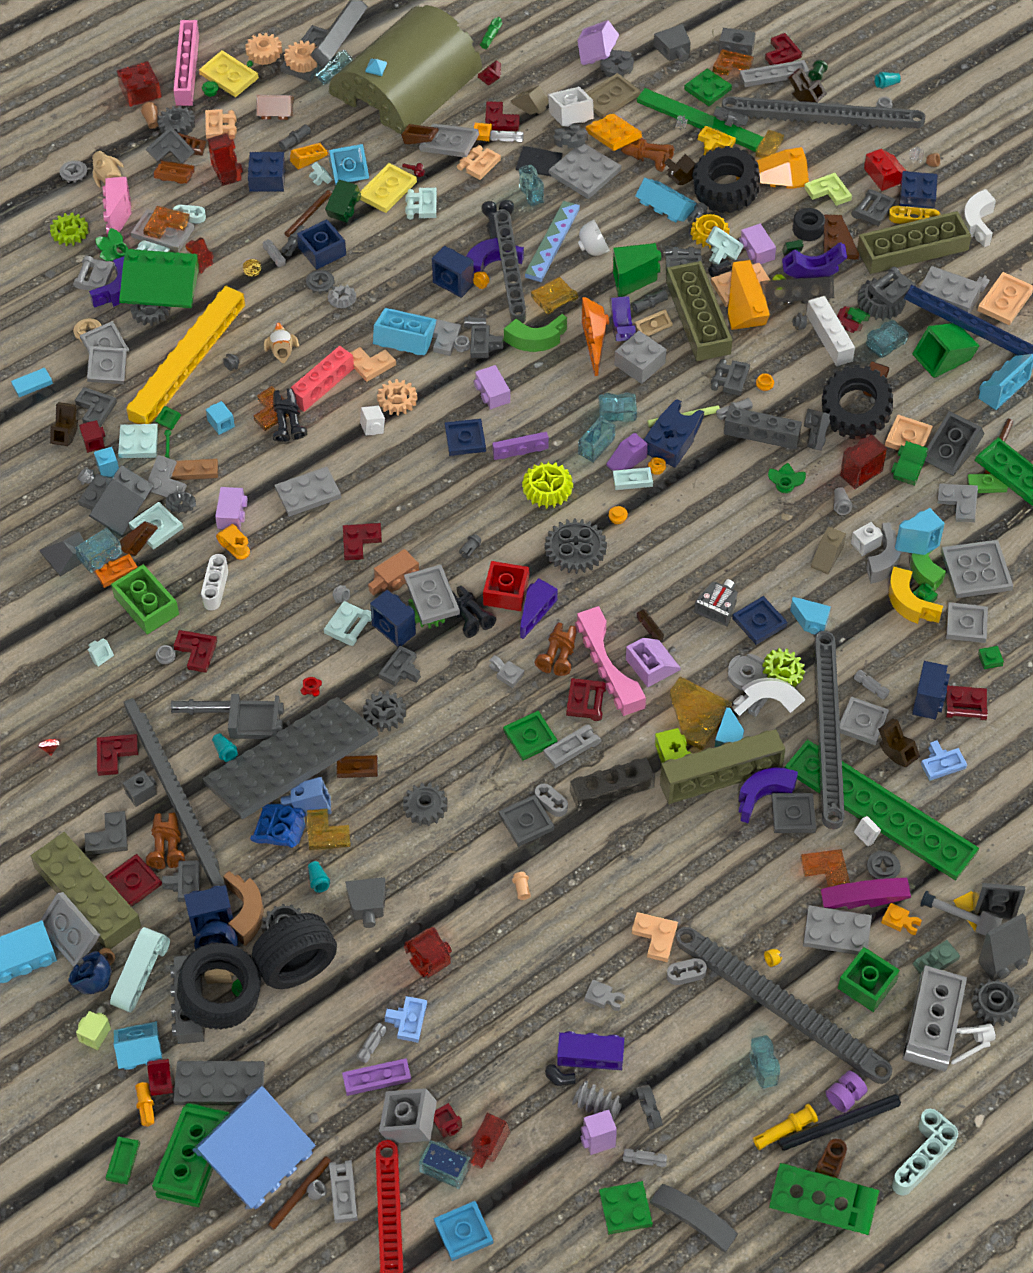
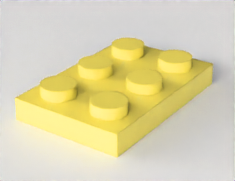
M224 51L219 52L199 69L200 75L209 81L216 82L220 88L234 97H237L259 78L257 72Z
M388 163L360 191V200L387 213L417 183V177Z

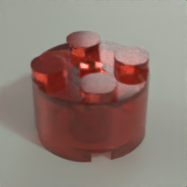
M434 927L422 931L404 944L406 954L410 952L412 957L409 960L411 965L422 977L427 976V978H430L451 963L449 954L452 952V949L446 941L443 942Z

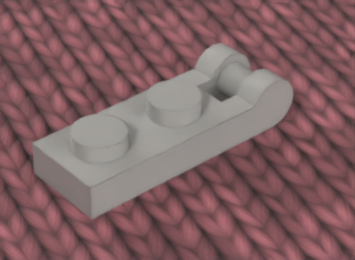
M585 725L546 748L544 755L553 767L557 768L587 749L599 745L601 738L593 733L590 725Z
M347 1160L342 1164L331 1162L329 1167L335 1223L358 1221L352 1160ZM346 1172V1176L337 1177V1173Z

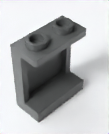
M231 694L228 721L230 739H268L282 730L280 715L284 714V703H280L279 695H275V701H240L239 694Z

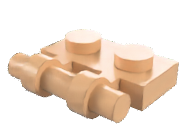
M222 109L205 110L206 140L223 139V134L226 133L229 139L235 138L237 133L235 123L237 119L233 110H229L228 114H223Z
M478 145L470 150L467 157H463L460 160L457 168L460 171L466 168V173L481 180L501 160V155L488 148L482 152L483 148Z

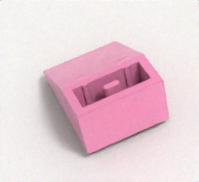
M105 178L106 186H102L103 196H106L103 199V206L106 209L103 212L104 222H108L106 224V232L108 234L109 229L113 228L120 233L131 215V199L127 178Z

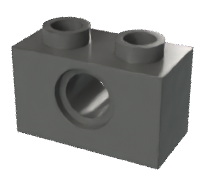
M723 27L719 41V53L751 58L755 46L756 32Z

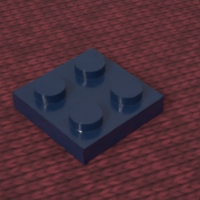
M481 418L444 423L449 456L486 452Z
M764 596L732 615V619L755 645L784 629L788 623Z

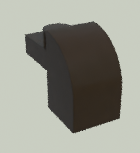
M803 68L797 69L788 77L795 90L792 92V95L800 102L818 103L827 95L820 80L810 82Z
M684 154L676 164L670 158L667 159L665 162L669 167L667 175L677 185L683 186L693 180V170L696 163L690 157Z
M62 402L56 404V421L50 426V444L68 447L73 442L78 427L75 404Z
M892 718L878 729L882 741L879 743L880 747L894 763L906 768L920 757L915 740L903 735L897 719Z

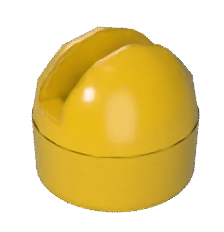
M770 949L764 952V958L769 967H774L781 963L783 958L779 956L781 953L779 950Z

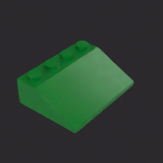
M126 249L123 261L120 303L192 308L199 271L198 254Z

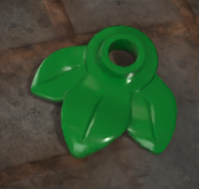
M110 228L108 237L95 238L96 246L102 251L99 256L101 259L113 261L125 256L128 247L123 243V236L117 230Z
M786 463L779 471L769 469L768 477L771 482L776 484V489L779 492L790 493L794 490V487L804 483L806 472L795 473L791 465Z

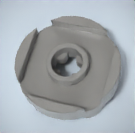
M753 654L734 657L728 666V681L737 689L743 690L742 687L747 683L760 678H767V674H763L765 668L762 667L764 661ZM751 670V675H745L743 671Z

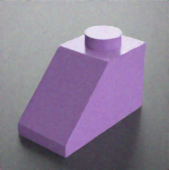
M636 433L632 434L619 444L607 462V467L612 471L633 468L647 458V443Z

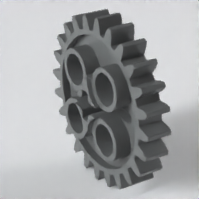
M574 518L573 522L570 523L566 519V524L559 522V528L553 526V531H548V537H545L546 556H549V562L554 561V567L560 565V571L568 568V573L573 569L578 574L579 569H581L585 573L587 567L593 570V565L599 566V561H603L607 549L606 536L602 535V530H597V525L591 527V521L584 524V519H581L579 523Z

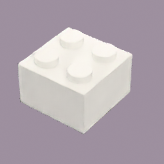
M580 87L548 94L549 113L562 126H570L574 123H583L594 119L593 100Z

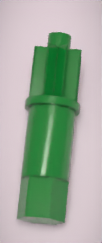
M495 17L491 21L480 43L481 48L487 50L495 35L499 32L503 24L500 17Z

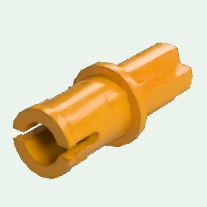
M142 1082L135 1085L138 1099L136 1107L140 1111L141 1124L149 1127L155 1122L152 1108L154 1102L151 1100L149 1083Z

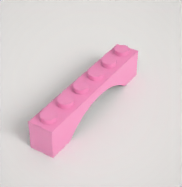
M600 607L577 613V622H575L577 632L582 634L584 646L590 649L591 659L594 664L597 663L601 679H605L607 691L613 695L616 709H620L623 716L645 709L646 697L639 683L622 674L612 664L606 654L603 640L606 634L607 621Z

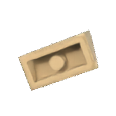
M666 309L633 323L636 332L640 331L646 336L673 326Z

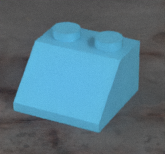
M363 144L327 150L335 185L338 179L346 182L369 179Z
M157 1021L114 1030V1048L119 1069L129 1070L140 1064L147 1065L148 1061L162 1060Z

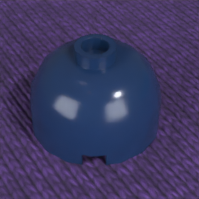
M220 921L207 923L199 930L194 947L196 950L210 943H229L230 945L238 946L236 932L231 926Z
M98 951L91 952L82 958L84 963L80 967L77 964L75 965L68 979L74 989L86 995L106 990L112 973L108 960Z

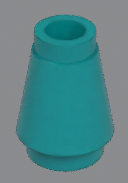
M879 72V74L875 75V85L877 88L884 89L901 82L899 73Z
M221 733L214 735L212 742L219 758L225 762L234 760L238 754L237 747Z
M311 862L308 865L310 887L317 893L325 892L330 887V878L319 862Z

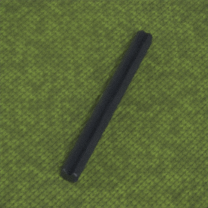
M893 1094L779 1139V1146L783 1151L897 1108L901 1105V1100L897 1094Z

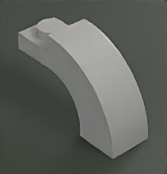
M882 523L881 532L883 534L882 543L884 551L879 555L868 557L866 569L870 584L888 578L892 574L893 567H898L902 552L895 549L896 532L892 530L890 523Z

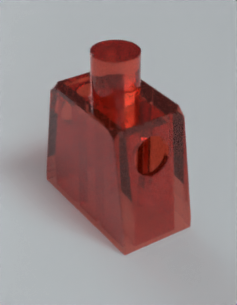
M488 1112L486 1113L471 1145L475 1153L470 1162L473 1166L482 1169L487 1160L491 1162L496 1160L511 1133L506 1121Z

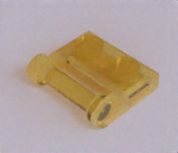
M561 277L531 292L533 300L548 315L554 312V309L579 298L577 292L574 289L572 290Z

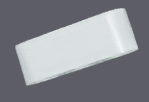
M215 554L209 559L201 590L203 605L207 610H216L221 604L228 576L227 560L222 554Z

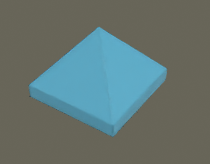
M370 59L365 72L382 76L387 62Z

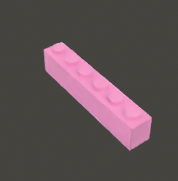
M180 20L174 81L176 106H193L199 43L197 20Z

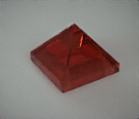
M61 739L41 740L38 746L52 756L61 743Z

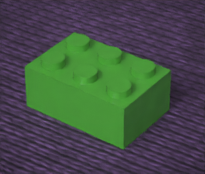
M144 564L111 584L114 598L147 635L179 615L177 601Z

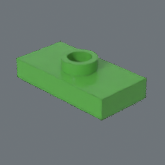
M968 474L967 476L968 485H977L978 493H1001L1008 490V486L992 474Z

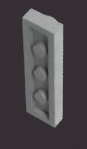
M805 60L742 70L740 71V78L744 87L789 80L788 77L799 68H803L808 76L809 70Z

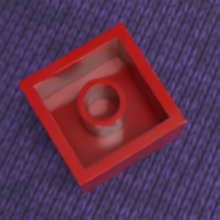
M491 561L483 590V605L521 612L529 583V567Z

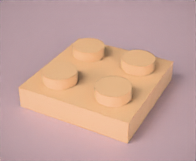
M897 415L885 441V446L899 450L901 445L904 446L906 441L925 447L933 426Z

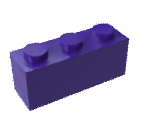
M572 1031L559 1033L557 1066L622 1071L625 1037L615 1034L608 1036H599L595 1033L576 1034Z

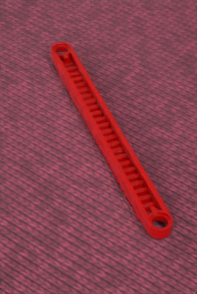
M384 1140L376 1146L380 1273H404L398 1148L393 1141ZM384 1148H391L393 1154L390 1157H383L381 1151Z

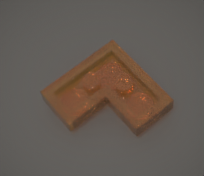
M722 49L713 65L712 72L729 76L733 67L739 70H748L753 64L754 57Z
M157 206L143 229V233L146 236L160 239L167 227L183 231L190 220V215Z
M272 386L257 395L258 401L265 408L253 415L254 421L264 431L278 423L277 413L273 411V393L275 389Z
M842 849L801 854L800 860L804 876L825 874L828 887L850 883Z

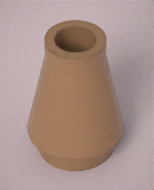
M152 102L143 104L141 113L148 127L151 129L158 127L157 106Z

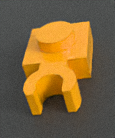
M890 903L881 923L900 932L904 927L908 933L916 935L918 929L912 927V925L921 926L922 920L918 917H908L910 911Z

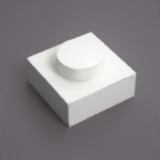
M866 816L861 819L854 833L867 846H870L876 840L881 829Z

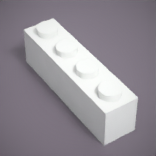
M822 296L809 300L806 315L835 365L840 366L853 362L855 346L826 297Z

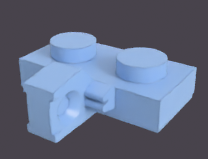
M938 741L930 743L928 747L930 751L929 758L921 762V766L929 781L958 772L967 767V763L959 748L947 752L946 749L942 750Z
M406 996L404 1008H398V1011L386 1010L385 1022L395 1024L394 1027L399 1028L397 1039L419 1043L427 1001Z

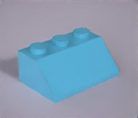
M645 177L635 197L640 199L639 202L648 207L649 205L653 206L655 212L667 214V218L673 222H677V220L684 222L695 209V205L698 204L660 181Z
M385 308L374 324L373 344L425 356L432 341L437 319Z
M1033 354L1015 356L1010 361H1006L999 371H995L988 381H984L981 384L978 399L997 410L1030 380L1033 368Z
M43 921L36 922L0 937V983L9 982L14 977L29 974L32 970L47 967L57 961Z

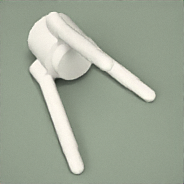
M985 1024L976 1027L957 1028L956 1033H973L975 1041L981 1044L951 1061V1064L954 1065L977 1051L990 1047V1041H994L996 1036L993 1026Z

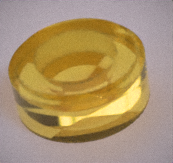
M249 259L244 262L243 271L247 276H256L261 272V264L256 259Z

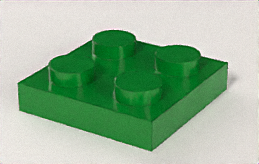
M707 68L685 84L684 90L707 106H711L732 90V84Z
M539 711L503 727L505 735L522 761L543 752L546 748L558 742Z
M643 1181L599 1189L608 1235L652 1227L653 1222Z

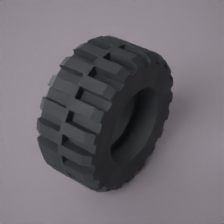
M725 146V148L717 147L714 151L706 152L705 156L702 155L699 161L696 162L693 170L696 198L701 203H704L709 210H717L719 213H724V211L733 213L734 210L740 211L744 206H749L751 201L756 199L760 191L759 165L753 155L735 146L734 148H730V146ZM724 175L739 177L737 181L730 184L714 182L715 179Z
M854 365V368L846 366L843 367L842 372L840 370L836 371L834 378L829 377L827 380V385L823 388L822 412L830 414L831 429L834 432L838 430L840 436L845 437L849 435L850 439L860 436L861 439H865L866 435L870 434L872 437L876 435L877 429L879 431L883 430L885 423H888L893 411L892 387L884 375L880 377V371L877 369L872 371L871 367L866 365L864 368H860V365ZM861 390L873 396L875 405L865 413L852 414L840 406V400L848 392Z

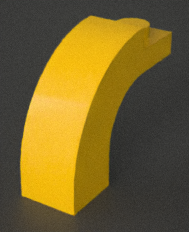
M893 567L888 592L891 604L895 610L907 620L917 624L920 618L939 623L943 606L917 598L911 592L909 586L913 571Z

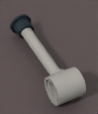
M929 891L924 893L920 904L921 907H935L977 924L975 931L985 936L987 932L1000 926L1003 919L996 914L984 910L978 916L936 899V896L929 894Z

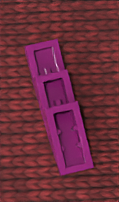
M908 878L867 880L821 889L823 906L829 909L845 906L848 909H853L865 905L873 908L911 898Z

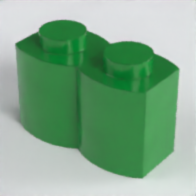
M906 441L904 446L901 445L898 452L900 459L898 463L894 462L891 473H894V479L915 486L928 454V448Z

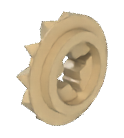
M83 319L74 326V335L76 339L81 341L80 335L86 333L88 327L90 330H93L102 325L95 319Z

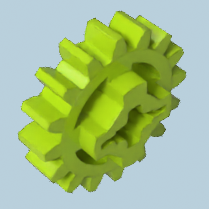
M64 213V217L57 216L58 220H53V224L50 225L51 237H53L54 242L58 241L59 245L65 243V246H68L71 243L75 246V242L81 243V238L86 239V234H89L88 223L84 217H80V214L74 216L71 213L70 216H67Z
M778 648L776 651L771 650L767 654L762 667L765 668L763 674H768L767 678L780 679L795 688L803 680L805 671L802 669L805 665L799 663L800 657H794L795 652L790 654L787 648L784 652H782L781 648Z

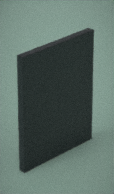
M523 146L515 170L552 177L549 174V169L562 159L563 153Z

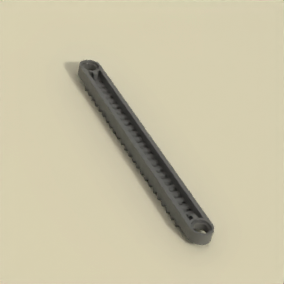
M732 96L725 97L722 100V108L749 116L750 119L755 116L757 119L763 117L766 120L769 117L770 120L776 118L777 121L782 118L784 121L790 119L793 122L796 119L797 122L803 120L804 123L809 120L811 123L817 121L820 124L823 121L824 124L830 122L831 125L836 122L838 125L844 123L845 126L850 123L851 126L857 124L858 127L863 124L865 127L871 125L874 128L877 125L879 128L885 126L888 129L890 126L892 129L898 127L901 130L903 127L921 128L924 126L926 118L922 111ZM733 104L734 107H727L726 105ZM913 118H919L921 120L915 121L913 120Z
M821 631L817 633L814 642L820 801L822 822L825 827L834 830L840 828L844 820L836 643L832 633ZM827 639L830 643L823 644L820 640ZM835 815L839 820L831 821L828 816Z
M133 698L124 701L126 712L211 886H224L225 884L219 873L218 859L215 858V853L212 852L211 845H209L208 839H206L205 833L202 831L195 813H193L186 794H184L177 776L174 775V770L171 768V764L168 762L161 744H159L146 713L140 712Z
M682 927L677 931L676 944L681 950L694 959H702L710 970L872 1081L884 1084L890 1080L892 1075L891 1064L877 1055L872 1048H867L864 1043H860L850 1033H845L844 1029H839L835 1023L832 1024L828 1018L825 1019L822 1014H817L815 1009H810L800 999H795L793 994L789 995L785 989L782 990L771 979L767 980L765 975H760L750 965L747 966L743 960H738L737 956H732L729 951L726 952L722 946L719 947L709 937H704L690 927ZM685 934L690 935L692 941L685 943L681 940V936ZM883 1067L887 1074L879 1076L875 1073V1069Z

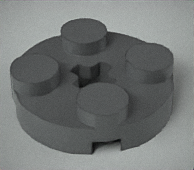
M612 49L608 58L600 60V68L608 77H612L616 73L624 77L625 74L628 73L629 75L633 71L634 60L629 51Z
M572 124L568 128H557L554 130V143L558 147L568 145V148H576L586 143L585 140L588 141L587 130L580 128L579 124Z
M650 1085L637 1087L639 1099L643 1100L640 1101L643 1113L646 1114L650 1131L663 1126Z

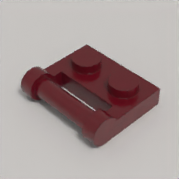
M571 678L566 716L591 718L593 721H601L603 715L601 708L603 694L606 691V683ZM590 690L596 691L593 709H587Z
M947 686V718L959 716L980 718V720L987 721V688ZM953 707L973 708V709H980V710L958 709V708H953Z

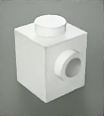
M361 407L360 424L365 435L384 434L385 417L380 407Z
M870 522L853 532L851 544L864 556L881 546L883 534L878 527H875Z

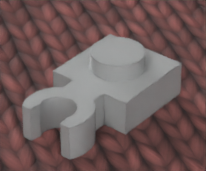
M592 980L584 1001L603 1009L606 1004H609L613 1010L620 1011L621 1005L615 1003V1001L621 1000L624 1002L625 995L619 992L613 994V987Z

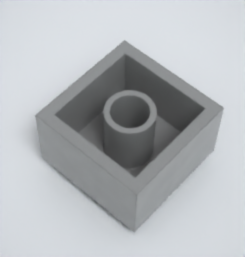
M640 331L636 332L615 351L614 365L641 384L666 363V348Z
M426 1088L387 1091L379 1132L386 1140H391L395 1144L430 1141L437 1101Z

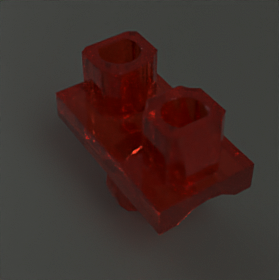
M199 237L196 241L190 240L185 245L190 254H198V273L202 274L208 266L214 264V255L208 250L204 238Z

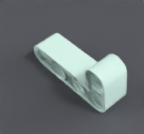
M146 927L141 929L112 993L111 1005L128 1012H132L135 1009L158 955L164 956L169 948L170 939L167 936Z
M935 1109L924 1110L918 1125L920 1132L928 1139L895 1173L892 1188L898 1195L904 1196L909 1194L955 1146L958 1138L957 1128ZM925 1120L933 1121L934 1125L927 1124ZM942 1135H949L952 1139L947 1140ZM928 1149L935 1150L937 1154H930ZM919 1164L923 1169H916L913 1165ZM907 1175H908V1176H909L908 1182H906V1181L903 1182V1181L907 1178Z

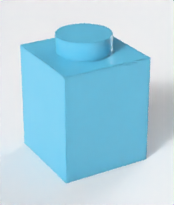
M222 401L206 409L207 420L218 435L235 427L233 415Z
M109 447L94 452L100 475L108 478L113 477L119 468L113 448Z

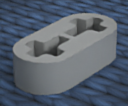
M540 784L535 788L537 799L548 812L556 817L564 816L567 813V800L548 784ZM540 792H548V797L546 795L540 796ZM555 804L558 806L562 804V809L560 807L555 808Z
M699 958L674 963L668 967L667 980L673 985L701 980L706 975L707 965ZM694 966H697V968L700 969L699 973H697L696 970H693ZM673 971H677V973L680 974V977L676 978V976L673 975Z

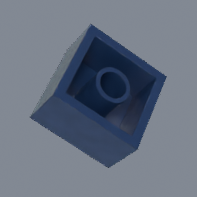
M250 152L248 166L249 192H284L286 170L284 152Z
M903 171L900 184L899 206L934 209L938 174Z
M327 219L297 233L299 250L316 270L347 255L345 240Z
M443 246L432 258L433 283L462 298L474 285L473 260L459 254L454 249Z
M386 590L370 603L372 626L398 648L416 635L415 612L411 606H406L396 594Z
M929 661L923 662L912 715L936 720L938 712L942 713L950 674L946 673L948 665Z
M226 885L213 886L207 890L192 891L184 895L193 937L197 936L199 930L207 923L220 921L228 924L233 920Z

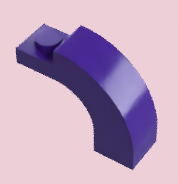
M497 238L480 242L466 255V257L473 260L474 273L484 271L485 267L492 262L501 261ZM515 245L518 264H522L524 261V247Z
M840 242L819 256H806L793 250L782 259L784 273L800 280H818L837 273L839 271L838 265L847 259L846 248Z
M124 257L113 260L117 274L113 282L89 291L94 308L110 302L113 307L121 304L119 299Z
M629 296L610 298L614 338L616 341H627L636 333L635 325L632 324L630 298Z
M769 768L749 777L739 793L738 802H740L738 812L742 813L741 821L749 823L754 805L760 798L774 793H793L798 772L786 768Z

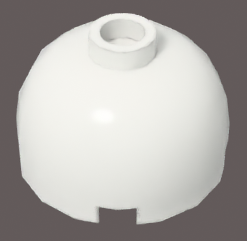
M595 220L586 223L581 228L578 244L582 251L586 250L592 256H600L610 251Z

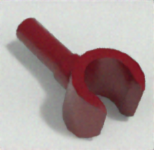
M417 163L416 166L402 164L403 168L413 170L417 177L424 175L425 170L422 163Z

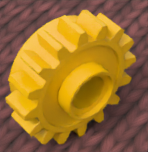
M702 215L700 218H696V222L692 223V240H696L697 245L701 243L703 248L707 245L711 249L712 246L706 243V240L713 227L717 226L727 234H729L730 228H728V223H725L724 219L717 215Z

